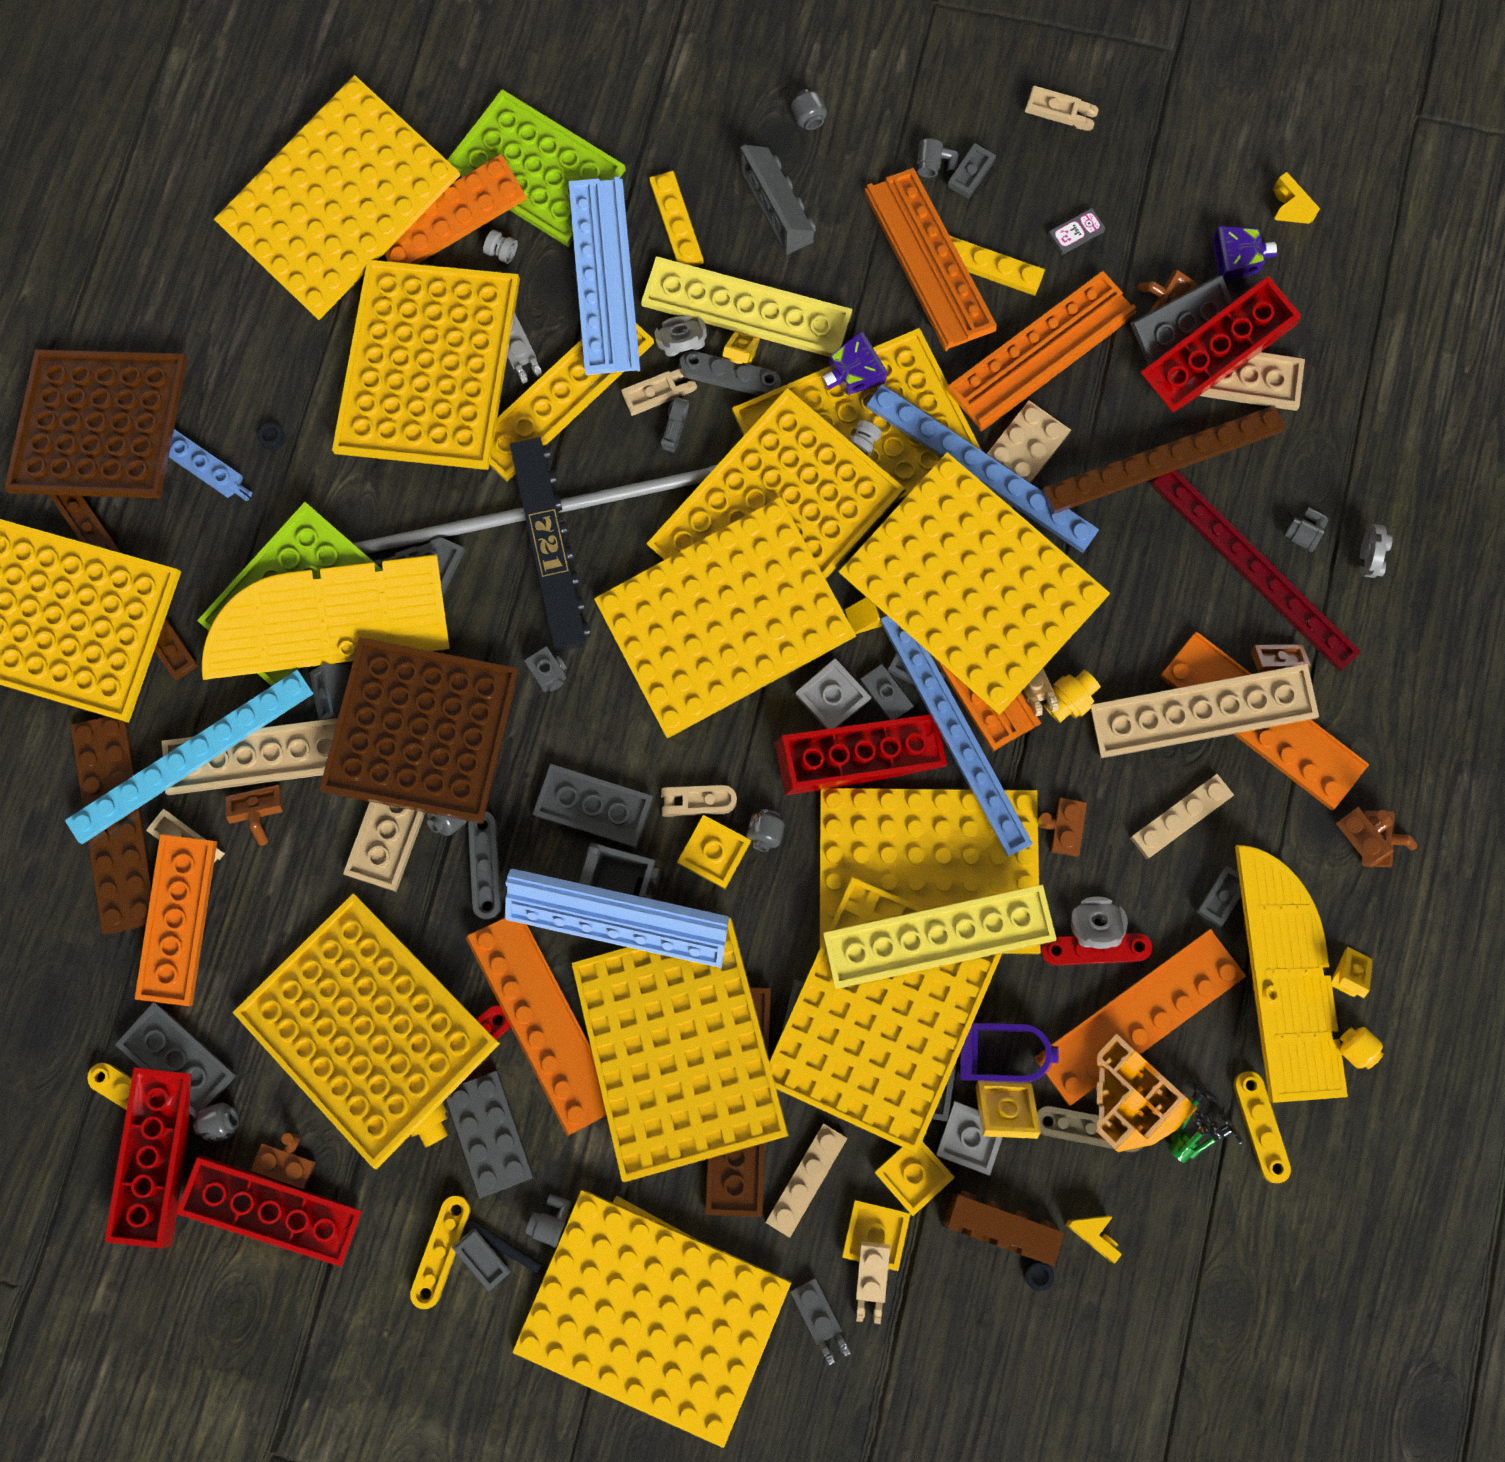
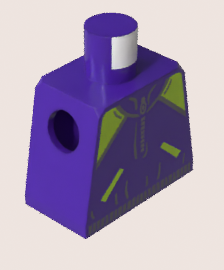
M1221 226L1217 228L1212 238L1218 275L1223 276L1225 282L1259 273L1265 263V258L1276 257L1277 254L1276 243H1262L1261 233L1257 228Z
M861 332L830 356L829 367L831 371L822 375L821 380L827 390L840 384L845 394L851 395L884 384L888 372L865 334Z

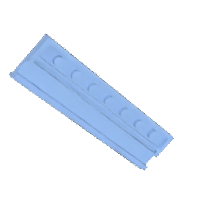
M614 177L615 180L599 181V178L569 181L586 375L640 371L623 180L620 177Z
M510 869L506 880L505 920L719 968L722 966L729 922L728 916L516 869Z

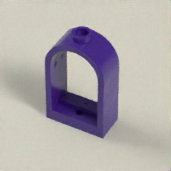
M972 1023L961 1049L960 1080L1015 1083L1034 1082L1047 1074L1052 1063L1059 1062V1047L1052 1046L1043 1032L1030 1025ZM978 1031L1030 1032L1037 1035L1043 1041L1046 1050V1057L1042 1067L1034 1074L1028 1076L978 1075Z

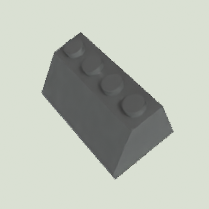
M744 145L741 147V173L785 254L788 255L813 243L814 232L816 231L814 222L810 217L807 218L803 212L804 205L800 197H795L793 194L792 183L788 176L784 177L782 174V167L776 155L773 156L768 147Z

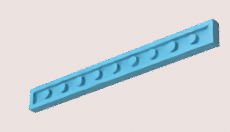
M296 670L66 819L67 825L77 841L84 844L313 695V691L301 673Z

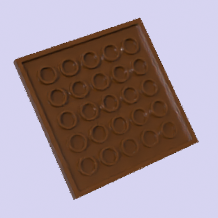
M35 350L4 489L8 493L161 499L188 360L185 354Z
M360 637L320 784V792L483 824L519 669Z

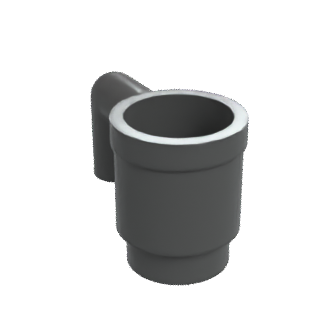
M923 139L919 141L917 156L918 174L927 178L937 176L941 165V158L948 159L947 173L954 174L958 166V152L944 148L943 143L936 139Z
M1308 507L1304 517L1316 522L1315 525L1295 517L1284 536L1312 553L1325 532L1328 517Z
M550 1194L547 1205L559 1209L557 1217L533 1212L526 1229V1234L533 1236V1239L557 1248L567 1225L573 1204L570 1200Z

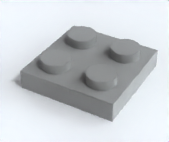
M836 659L831 661L795 692V696L826 729L840 727L871 700L870 695Z
M954 1101L936 1156L990 1175L1002 1137L983 1136L979 1110Z

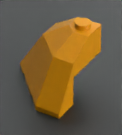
M1118 1034L1097 1054V1065L1099 1066V1082H1097L1099 1120H1097V1133L1117 1152L1154 1145L1179 1129L1197 1109L1188 1098Z

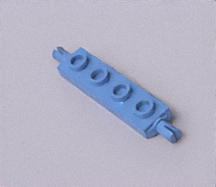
M174 429L169 453L171 460L228 498L235 493L245 501L249 500L246 495L251 497L252 492L241 485L243 477L238 472Z

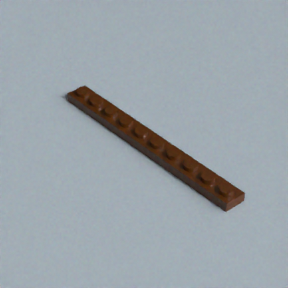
M1274 405L1043 488L1042 494L1053 515L1282 433L1286 426Z
M49 495L81 542L122 553L84 496ZM165 618L154 651L173 679L178 681L199 665L167 618Z

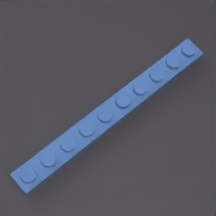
M884 385L879 387L867 403V409L940 458L948 452L997 496L1083 553L1099 531L1098 528L1069 509L1052 515L1040 489Z
M888 616L881 618L880 623L1007 858L1031 846L1033 843L931 655Z

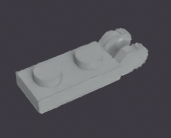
M514 312L507 358L513 370H516L522 384L528 382V377L521 366L530 363L537 377L542 376V372L536 361V355Z

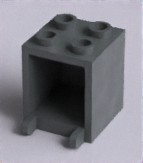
M594 843L590 844L579 881L580 884L634 895L638 877H641L644 880L639 897L652 899V895H650L652 888L657 889L661 877L660 869H658L655 860Z

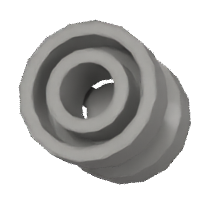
M493 229L486 237L483 252L489 256L495 255L500 261L508 264L516 253L518 242L511 237H503L502 233Z
M860 420L855 428V435L851 436L849 441L869 457L873 451L874 442L879 440L882 432L874 424Z

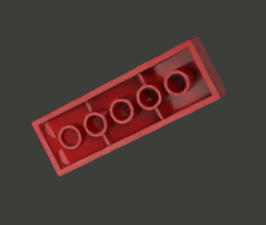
M1267 276L1141 371V375L1170 411L1174 413L1222 381L1295 327L1301 315L1272 279Z
M931 715L782 735L775 743L785 796L868 783L947 766L941 735Z
M144 1068L133 1069L104 1242L153 1248L172 1246L187 1145L191 1074Z
M199 1155L176 1214L342 1267L362 1210L287 1183Z

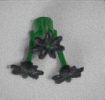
M1188 1081L1185 1083L1186 1086L1195 1091L1191 1098H1193L1192 1103L1196 1107L1198 1103H1202L1205 1097L1218 1103V1098L1211 1092L1203 1091L1201 1086H1197L1193 1082ZM1194 1111L1197 1118L1193 1121L1199 1125L1198 1132L1192 1137L1187 1133L1181 1135L1191 1118L1190 1116L1169 1137L1173 1142L1168 1146V1149L1179 1161L1185 1163L1189 1158L1194 1159L1201 1151L1218 1142L1224 1136L1227 1138L1233 1134L1240 1144L1243 1143V1140L1230 1119L1223 1112H1219L1226 1124L1218 1129L1219 1123L1216 1121L1211 1122V1117L1207 1112L1202 1114L1199 1111ZM1211 1135L1209 1139L1198 1145L1197 1141L1202 1136Z

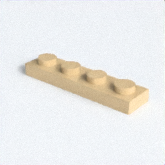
M1216 774L1133 835L1131 840L1144 857L1149 859L1234 796V794L1219 775Z
M825 1124L821 1126L765 1223L789 1238L791 1237L847 1140L845 1136Z

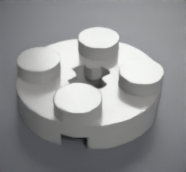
M685 315L670 318L662 323L663 328L659 331L658 328L655 330L657 346L664 350L667 356H675L682 351L690 349H701L704 347V340L707 337L705 322L697 317L698 321L691 320L690 316Z
M1371 524L1370 527L1373 530H1366L1362 541L1360 559H1365V567H1359L1360 574L1363 577L1375 578L1376 576H1383L1386 570L1384 558L1386 551L1391 549L1392 535H1387L1386 527L1379 524Z
M1089 897L1081 901V905L1073 910L1071 918V929L1078 938V943L1083 947L1098 949L1119 946L1126 934L1128 925L1125 911L1121 907L1118 908L1113 905L1112 900L1105 897ZM1095 919H1100L1101 923H1106V925H1095Z

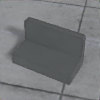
M322 664L309 672L319 720L339 717L351 672L350 664Z

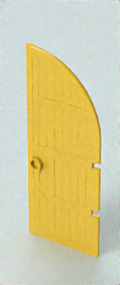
M437 554L382 561L383 571L375 572V563L370 562L320 568V579H313L312 570H303L272 575L250 584L226 603L211 625L202 656L203 680L350 662L354 660L360 637L427 651L450 649Z
M1236 845V858L1269 1103L1348 1097L1343 1059L1340 1053V1039L1333 1040L1332 1031H1338L1331 975L1324 976L1323 968L1329 967L1324 930L1317 908L1305 886L1283 862L1258 848Z

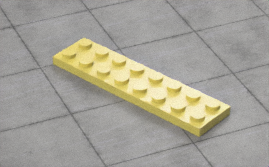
M657 256L641 301L643 307L676 316H690L691 320L698 321L697 317H699L706 324L828 357L842 347L852 315V309Z
M1043 885L823 933L835 989L1057 940Z

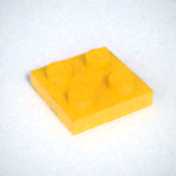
M703 815L677 864L726 889L751 840Z
M977 1082L975 1090L983 1136L1035 1139L1039 1137L1041 1132L1032 1083Z
M923 1141L917 1154L901 1147L874 1172L912 1216L955 1178Z
M854 1200L842 1257L860 1262L862 1241L890 1244L888 1269L898 1271L910 1213Z

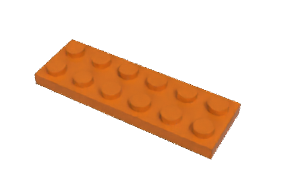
M500 154L452 183L384 253L387 261L419 264L528 199L503 155Z
M160 834L135 993L136 1000L183 1006L193 1005L217 841Z

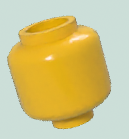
M1351 1027L1340 1037V1040L1343 1042L1340 1046V1053L1358 1069L1364 1067L1367 1069L1372 1068L1384 1055L1381 1052L1383 1048L1382 1042L1366 1027L1356 1030Z

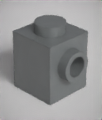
M547 646L524 660L527 668L544 693L548 690L552 692L563 685V681L566 679L563 671L567 668L559 655L553 657Z

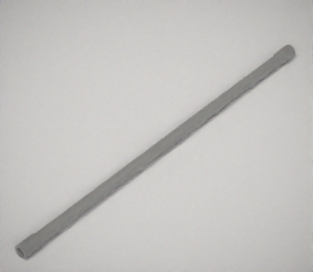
M717 465L560 499L563 510L558 511V513L702 483ZM522 507L353 544L364 554L426 542L439 537L444 538L524 521L526 517Z

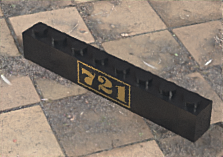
M541 437L510 443L554 648L556 652L587 646L586 638L591 637L588 622H582L581 612H585L582 596L577 597L575 587L580 585L577 572L571 571L569 564L570 561H574L571 545L565 546L563 536H567L568 531L565 520L560 521L558 511L563 509L560 496L554 495L552 486L557 485L554 469L549 470L547 461L551 460L548 444L543 445Z

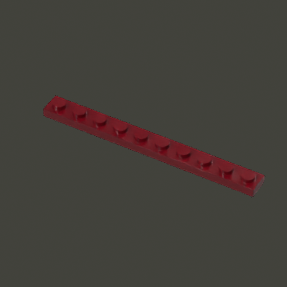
M1177 470L1159 476L1152 483L1151 486L1339 672L1361 653L1328 618Z

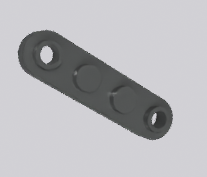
M696 351L684 353L679 363L681 374L688 379L761 396L781 386L779 375L772 370L745 363L738 364L728 359ZM689 361H695L697 364L692 365ZM765 379L771 380L772 383L765 382Z
M486 811L484 822L488 823L486 830H479L480 823L468 822L473 910L479 918L492 920L499 915L502 905L497 822L492 814ZM486 902H491L493 905L490 911H484L483 909Z

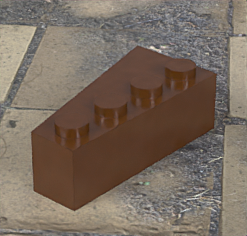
M961 1190L960 1195L952 1194L943 1227L1055 1266L1064 1237V1232L1057 1230L1058 1224L1042 1219L1041 1224L1030 1221L1031 1215L1016 1209L1014 1214L1003 1211L1004 1205L991 1200L987 1201V1205L977 1202V1195Z

